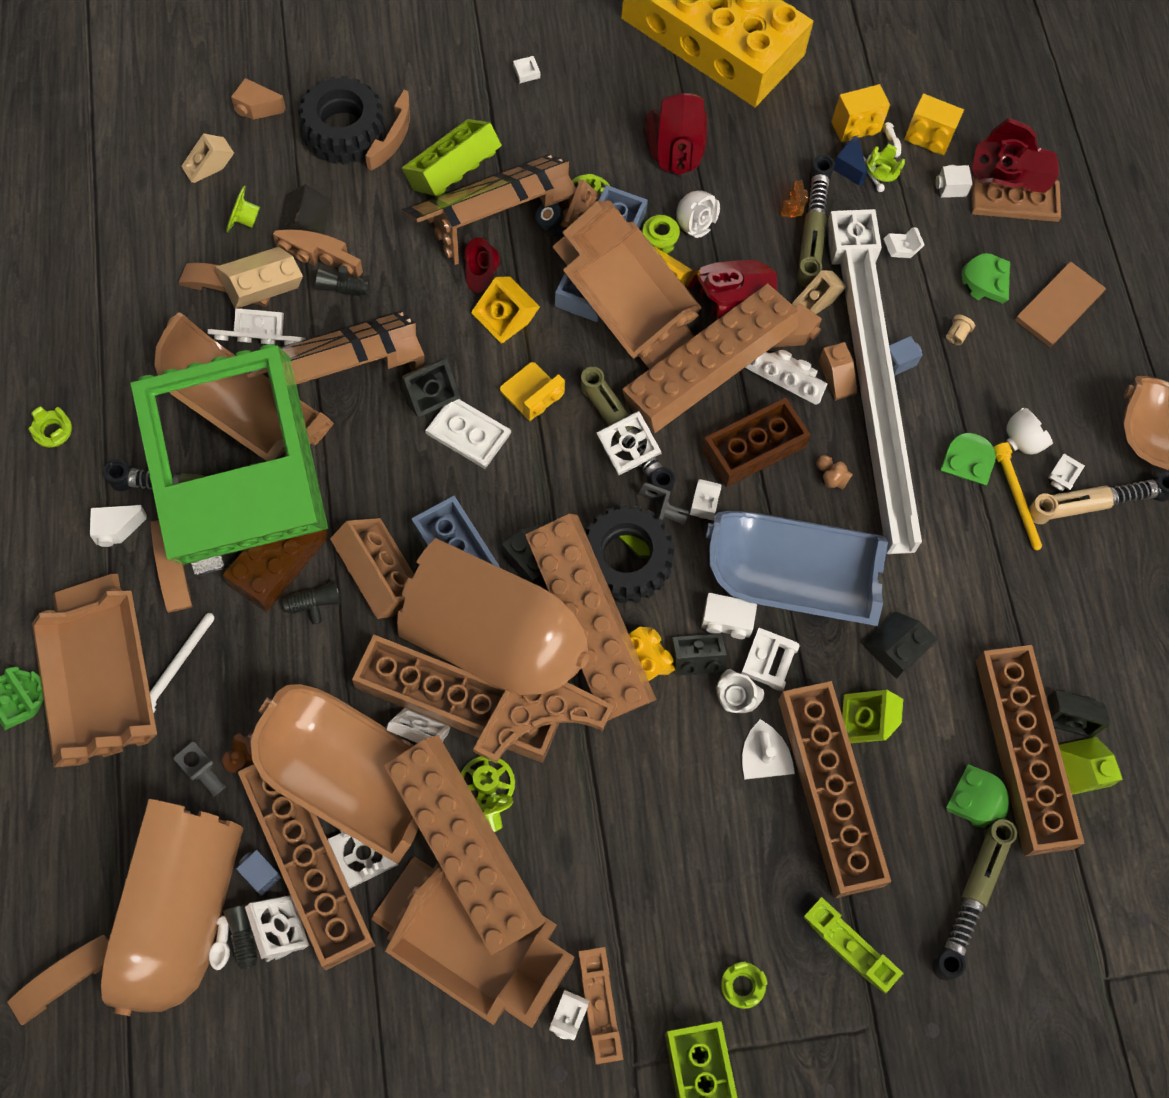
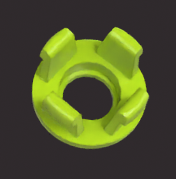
M887 144L882 152H878L879 148L876 146L866 160L868 172L880 181L892 182L896 180L900 174V169L902 170L905 165V159H901L897 163L894 159L897 151L895 146Z
M656 215L645 222L643 234L653 247L661 248L663 252L668 254L674 250L673 246L679 238L680 229L677 222L671 217ZM660 224H664L667 226L669 233L658 235L654 230Z
M40 406L31 413L34 421L28 429L35 442L43 447H57L70 437L72 432L71 421L59 407H56L55 410L46 411ZM58 424L61 426V428L50 435L51 438L44 435L45 428L48 425Z
M739 962L730 966L723 974L721 980V989L725 999L731 1005L741 1009L757 1005L764 997L767 986L764 972L746 962ZM739 976L747 977L752 983V991L747 996H740L733 989V982Z

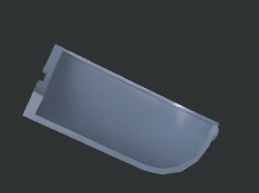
M746 511L719 512L714 516L713 524L708 523L706 538L711 539L710 566L717 582L731 596L749 603L878 626L883 598L882 584H879L877 579L878 573L882 574L884 570L888 546L886 536Z

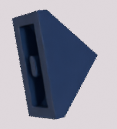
M853 136L837 156L833 170L855 184L863 185L867 169L858 136Z

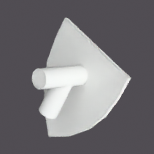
M760 719L750 730L744 743L742 752L744 780L795 774L791 754L783 738L773 727Z

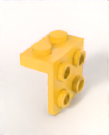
M531 362L500 387V392L519 412L531 421L536 416L542 414L554 401H558L563 396L565 380L559 374L551 379L536 363Z
M638 627L629 634L648 681L657 675H669L676 670L673 665V657L667 650H664L660 643L661 637L655 629Z

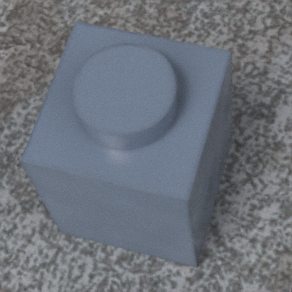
M911 336L889 346L894 376L917 366L923 355L921 347L918 343L914 342Z
M257 850L253 854L251 852L247 853L239 861L240 866L236 868L261 896L282 878Z

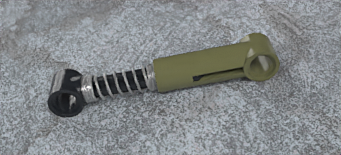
M819 155L814 158L809 174L812 187L808 213L804 219L799 266L796 275L798 284L805 288L822 270V255L827 222L824 210L827 203V189L835 166L833 159L827 155ZM811 246H813L812 257H810Z
M597 367L584 369L581 374L580 390L584 396L591 400L607 425L611 426L630 416L604 380L603 371ZM588 381H595V382H597V383H596V384H590V383H588ZM625 427L628 433L635 435L639 433V429L636 427ZM617 431L614 435L619 441L621 435L619 431ZM627 436L622 442L625 444V447L630 449L634 447L636 440L631 436ZM642 441L638 442V447L636 448L640 456L646 449V443ZM652 458L639 465V467H643V472L651 485L668 490L671 495L675 484V475L671 469L662 467L659 462H656L657 458ZM663 480L668 484L660 485L657 483V481ZM650 490L651 493L658 494L657 492Z
M112 460L104 468V475L108 483L116 491H126L131 487L138 488L139 486L143 489L146 487L149 490L152 489L149 471L144 472L143 469L140 470L127 466L122 460ZM123 473L121 477L115 478L117 474ZM181 473V475L174 474L172 479L175 485L207 476Z
M998 820L985 830L983 844L961 897L963 900V905H961L962 911L958 912L959 918L955 919L957 924L953 925L954 931L950 932L952 937L947 939L948 941L945 947L942 948L940 955L933 961V972L941 980H953L961 976L965 971L966 963L964 956L967 951L965 946L969 945L967 942L968 938H972L970 933L974 932L972 928L974 925H977L975 920L979 919L978 913L986 909L1011 843L1017 838L1016 827L1009 820ZM996 829L1004 833L1005 840L997 837ZM945 959H949L953 963L954 971L952 973L945 969Z

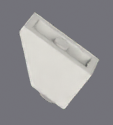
M141 505L91 508L90 536L96 545L102 547H110L113 544L122 543L146 520L147 515Z

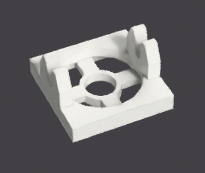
M639 411L597 432L604 450L618 475L661 454V450ZM625 427H636L641 432L636 435L628 433ZM619 431L621 435L619 443L611 447L612 437L615 432ZM627 436H631L636 440L634 447L630 449L622 445V440ZM646 438L647 446L644 453L640 456L636 448L638 447V442ZM622 450L630 452L634 460H623L615 454Z
M404 708L389 722L386 730L417 743L425 738L432 737L431 735H439L443 742L449 733L450 727Z
M343 831L328 839L349 888L399 865L385 856H382L380 862L373 864L372 858L374 857V852H376L371 849V855L368 859H358L356 851L365 844L355 838L353 840L356 846L353 849V853L344 857V846L351 836ZM357 861L363 863L366 868L359 872L353 870L348 865Z
M291 895L254 902L245 906L261 959L265 958L266 962L274 958L277 960L293 951L302 950L310 946ZM279 910H281L289 919H287L284 915L280 914ZM270 912L271 918L269 923L262 924L261 915ZM275 918L283 922L285 927L283 932L275 928ZM292 927L293 934L289 943L286 933ZM272 932L278 936L281 946L271 943L265 933Z

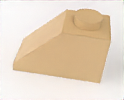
M203 134L181 167L190 181L195 183L222 170L234 152L224 137Z
M822 270L792 305L796 308L800 303L817 314L832 304L847 286L833 271Z

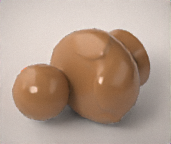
M826 455L820 456L817 459V468L825 472L823 474L825 486L828 488L838 487L843 490L853 475L848 471L846 464L841 461L833 464L832 458Z

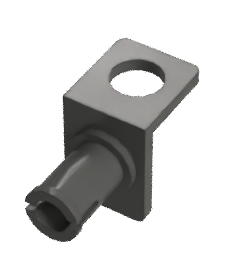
M648 483L642 485L639 490L640 495L660 502L655 517L656 520L658 518L662 520L667 518L682 525L685 524L688 517L686 515H688L689 510L669 504L670 491ZM647 490L655 491L658 494L650 493Z
M191 742L174 757V760L192 781L199 779L213 797L226 787L211 770L213 762L195 742ZM188 752H196L199 755V763L194 767L187 766L184 763V756Z

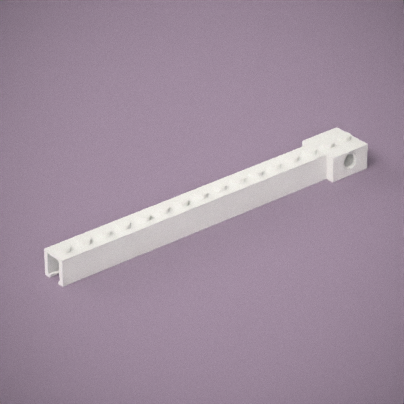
M875 209L831 211L826 225L832 264H841L843 282L847 286L845 295L883 536H886L888 540L886 554L915 553L922 540L875 264L882 248Z

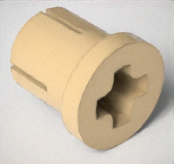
M955 315L946 339L953 344L955 343V345H962L968 333L972 332L975 328V324L964 315Z

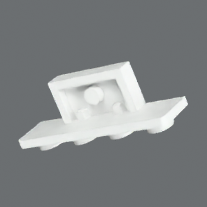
M235 308L234 331L208 329V334L214 335V340L228 341L230 336L238 337V342L252 343V338L261 339V344L275 345V340L284 341V346L305 340L303 337L282 335L284 313Z
M784 350L773 353L765 352L745 367L815 405L820 403L827 386L826 382L816 378L818 370L812 368L809 362L792 358L791 353Z

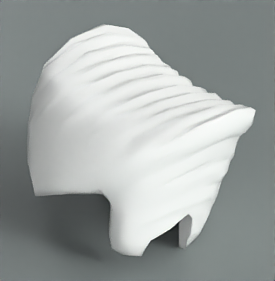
M727 669L723 672L717 682L716 693L722 707L728 712H751L763 700L764 690L757 686L749 676L736 673L732 669Z

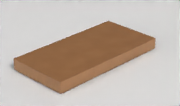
M974 175L971 177L972 214L1059 222L1061 219L1059 181H1056L1046 193L992 187L979 183Z
M1070 261L1016 317L1015 321L1051 348L1104 293L1106 288Z

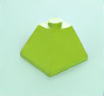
M889 690L844 694L842 717L850 743L887 740L902 723L903 698Z
M1097 737L1059 745L1072 795L1111 787L1123 780L1114 754Z

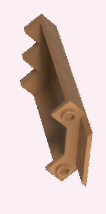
M110 574L55 592L53 594L55 611H43L32 622L53 766L82 765L88 763L89 758L96 755L107 757L123 752V747L136 744L137 746L148 744L157 735L132 591H122L118 574Z

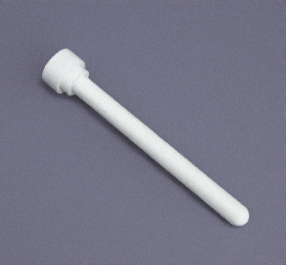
M212 613L205 614L150 691L153 713L156 711V700L214 621Z

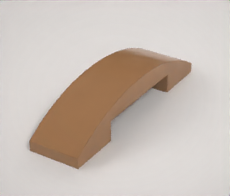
M403 90L395 104L396 121L384 142L375 139L366 154L368 170L372 171L385 163L397 151L406 136L410 123L409 95L406 90Z
M188 263L178 282L181 286L197 290L207 287L226 292L215 270L220 265ZM270 298L253 304L267 307Z
M159 520L152 521L151 533L154 555L166 610L170 613L192 608L193 605L184 565L167 560Z
M105 935L92 940L59 960L25 985L7 1002L21 1025H24L47 1009L46 1005L90 974H96L103 969L109 943Z
M602 947L578 951L584 998L590 1001L586 1011L595 1063L602 1064L623 1060L609 979L606 949Z

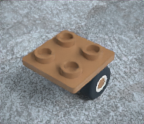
M580 180L569 208L562 210L556 203L545 207L542 203L536 211V221L549 234L562 236L564 235L562 233L594 203L599 201L600 195L585 180Z

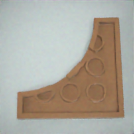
M568 682L560 688L542 694L520 695L505 690L474 746L473 752L497 764L502 754L518 738L533 729L554 723H578L603 731L614 710V705Z

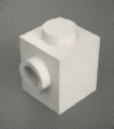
M969 165L943 166L940 175L936 177V188L940 190L941 198L967 197L972 186Z

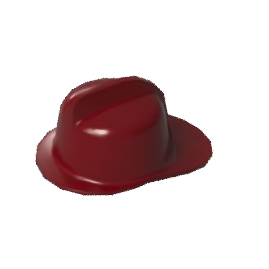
M476 237L471 239L465 250L466 281L470 290L475 293H482L487 290L493 281L494 272L500 265V256L496 248L490 245L488 241Z

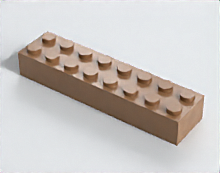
M766 284L624 387L622 390L626 405L634 413L639 411L646 425L654 433L658 432L800 327L798 309L769 284Z
M567 514L525 534L549 592L558 597L573 612L583 627L590 658L588 664L581 669L592 695L614 705V710L608 721L656 701V697L578 515Z
M373 635L352 679L355 689L478 738L481 736L505 690L463 669L377 635ZM559 723L533 729L518 738L507 749L543 763Z
M1027 645L983 651L975 661L1024 857L1074 850L1085 843L1033 646Z
M832 681L783 691L778 701L834 898L885 887L891 882Z
M439 735L423 739L384 765L491 956L546 923Z
M254 764L238 771L322 968L326 971L374 947V941L318 816L278 793L261 778Z

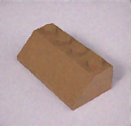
M381 518L346 521L330 538L336 551L341 556L377 619L398 615V611L403 610L405 597L402 596L408 577L413 579V571Z

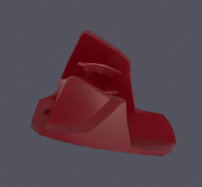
M690 93L668 96L661 101L660 114L656 110H651L646 115L643 128L644 136L652 158L658 162L659 167L664 171L676 174H684L687 171L691 172L699 166L704 156L707 141V113L704 110V99L700 96ZM679 159H682L683 164L677 165L679 164Z
M1008 118L995 127L989 136L977 145L971 171L979 183L988 186L1046 193L1059 176V164L1055 152L1038 147L1036 133L1030 126ZM979 158H985L988 163L982 164Z
M757 260L718 262L693 271L685 287L690 289L702 285V289L699 291L700 295L706 293L708 298L717 303L711 312L712 316H716L715 321H717L766 284L777 290L776 271Z

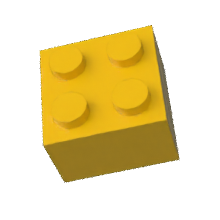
M880 84L840 94L832 124L841 142L849 141L853 136L860 138L867 135L873 136L881 132L890 103Z
M923 94L904 140L944 156L964 109Z

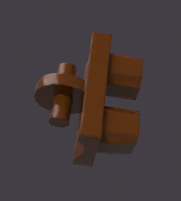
M254 731L246 737H243L240 733L233 737L231 750L226 752L222 759V766L226 771L237 773L254 764L251 751V739Z

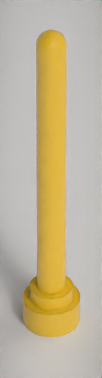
M1009 443L998 444L993 447L995 459L1002 464L1032 548L1040 550L1042 544L1010 460L1012 458L1011 446Z

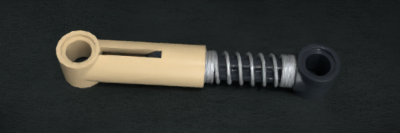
M1164 471L1158 477L1151 478L1145 482L1140 481L1139 483L1127 484L1126 486L1121 485L1120 487L1115 486L1113 488L1105 485L1056 495L1043 493L1033 501L1028 509L1034 523L1045 524L1051 519L1110 509L1119 502L1123 504L1125 501L1129 503L1131 500L1136 501L1143 498H1154L1157 501L1165 502L1169 500V471ZM1039 506L1045 508L1047 512L1041 510Z

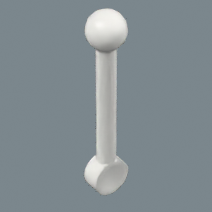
M867 170L868 175L876 185V190L883 192L885 189L884 185L880 184Z

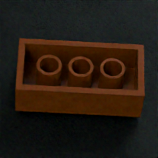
M785 397L705 437L702 451L727 488L806 448L811 434Z
M322 530L245 549L223 574V577L230 588L267 613L328 539L327 532Z

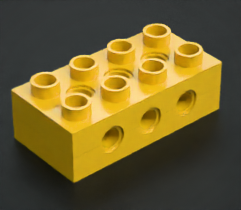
M623 0L621 19L755 108L803 58L814 22L795 7L782 0Z

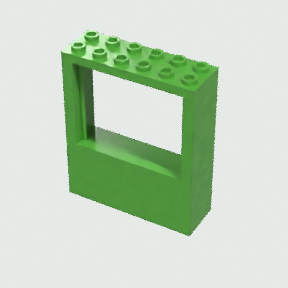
M264 345L260 347V350L254 352L249 350L236 353V356L230 358L216 357L211 360L212 362L206 364L192 363L182 370L168 369L163 371L162 375L155 377L153 375H145L139 377V381L131 382L167 560L185 565L328 529L291 358L278 345ZM267 367L287 457L174 485L155 395Z

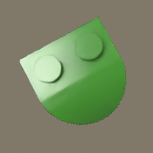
M986 253L976 256L963 267L962 282L964 285L968 284L972 290L970 293L972 297L977 300L987 297L1002 304L1009 300L1010 261Z
M964 433L957 436L946 448L947 452L940 471L987 486L996 458L992 444L984 437L974 433Z
M19 667L5 669L4 675L0 676V724L4 730H7L34 717L42 706L43 694L40 676L34 671L29 673L19 670Z
M968 764L946 808L948 812L971 821L972 826L985 828L986 825L1005 818L1009 810V798L1005 785L997 776Z

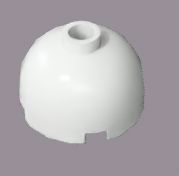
M692 191L685 195L678 203L676 212L678 224L688 234L696 238L703 237L711 230L707 229L711 223H716L720 212V203L715 199V196L707 192Z
M1023 407L1010 418L1006 430L1009 439L1006 441L1014 451L1019 449L1024 454L1032 455L1045 450L1053 444L1047 430L1043 432L1040 426L1042 423L1027 408L1024 409Z

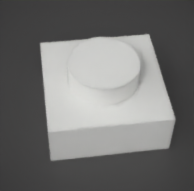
M534 56L513 61V67L520 83L540 78V71Z

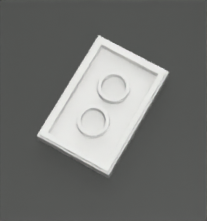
M460 399L443 406L425 430L428 436L486 469L511 434L509 428Z

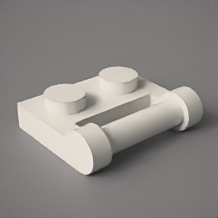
M758 628L741 674L767 684L775 690L783 691L786 685L784 680L794 653L798 652L800 645L795 641ZM781 647L785 651L776 676H772L769 674L777 649Z

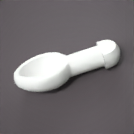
M887 122L883 125V131L886 133L888 144L897 148L894 158H898L901 154V143L896 138L893 124Z
M221 916L218 919L216 942L212 945L209 952V961L215 970L222 969L230 956V949L227 944L229 925L225 916Z

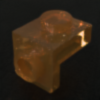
M794 181L790 192L791 200L783 201L780 211L781 216H802L808 201V192L803 187V181Z

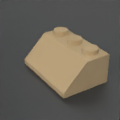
M280 247L215 268L234 308H240L297 289L303 277L293 256Z

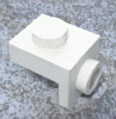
M915 227L911 228L906 234L889 233L884 238L891 257L912 258L924 246L918 228Z
M1063 454L1048 479L1052 480L1050 485L1062 492L1064 489L1071 490L1085 465Z
M699 479L690 515L714 520L722 485Z
M564 990L549 1030L562 1039L575 1040L590 1001Z

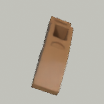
M275 230L273 233L276 247H280L284 251L296 256L303 263L308 262L315 266L320 259L327 266L332 265L336 268L346 266L348 276L351 275L358 278L363 272L361 260L348 254L346 243L336 238L303 230Z

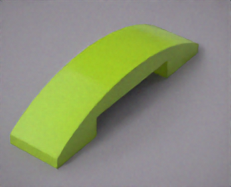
M821 897L804 916L805 920L844 961L886 994L902 976L903 972L884 954L880 955L840 918L842 915Z

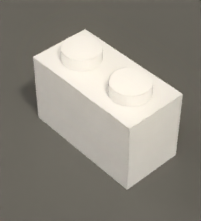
M708 593L701 628L706 629L707 632L712 634H720L722 632L731 634L733 638L737 639L750 638L753 631L757 604L738 598Z

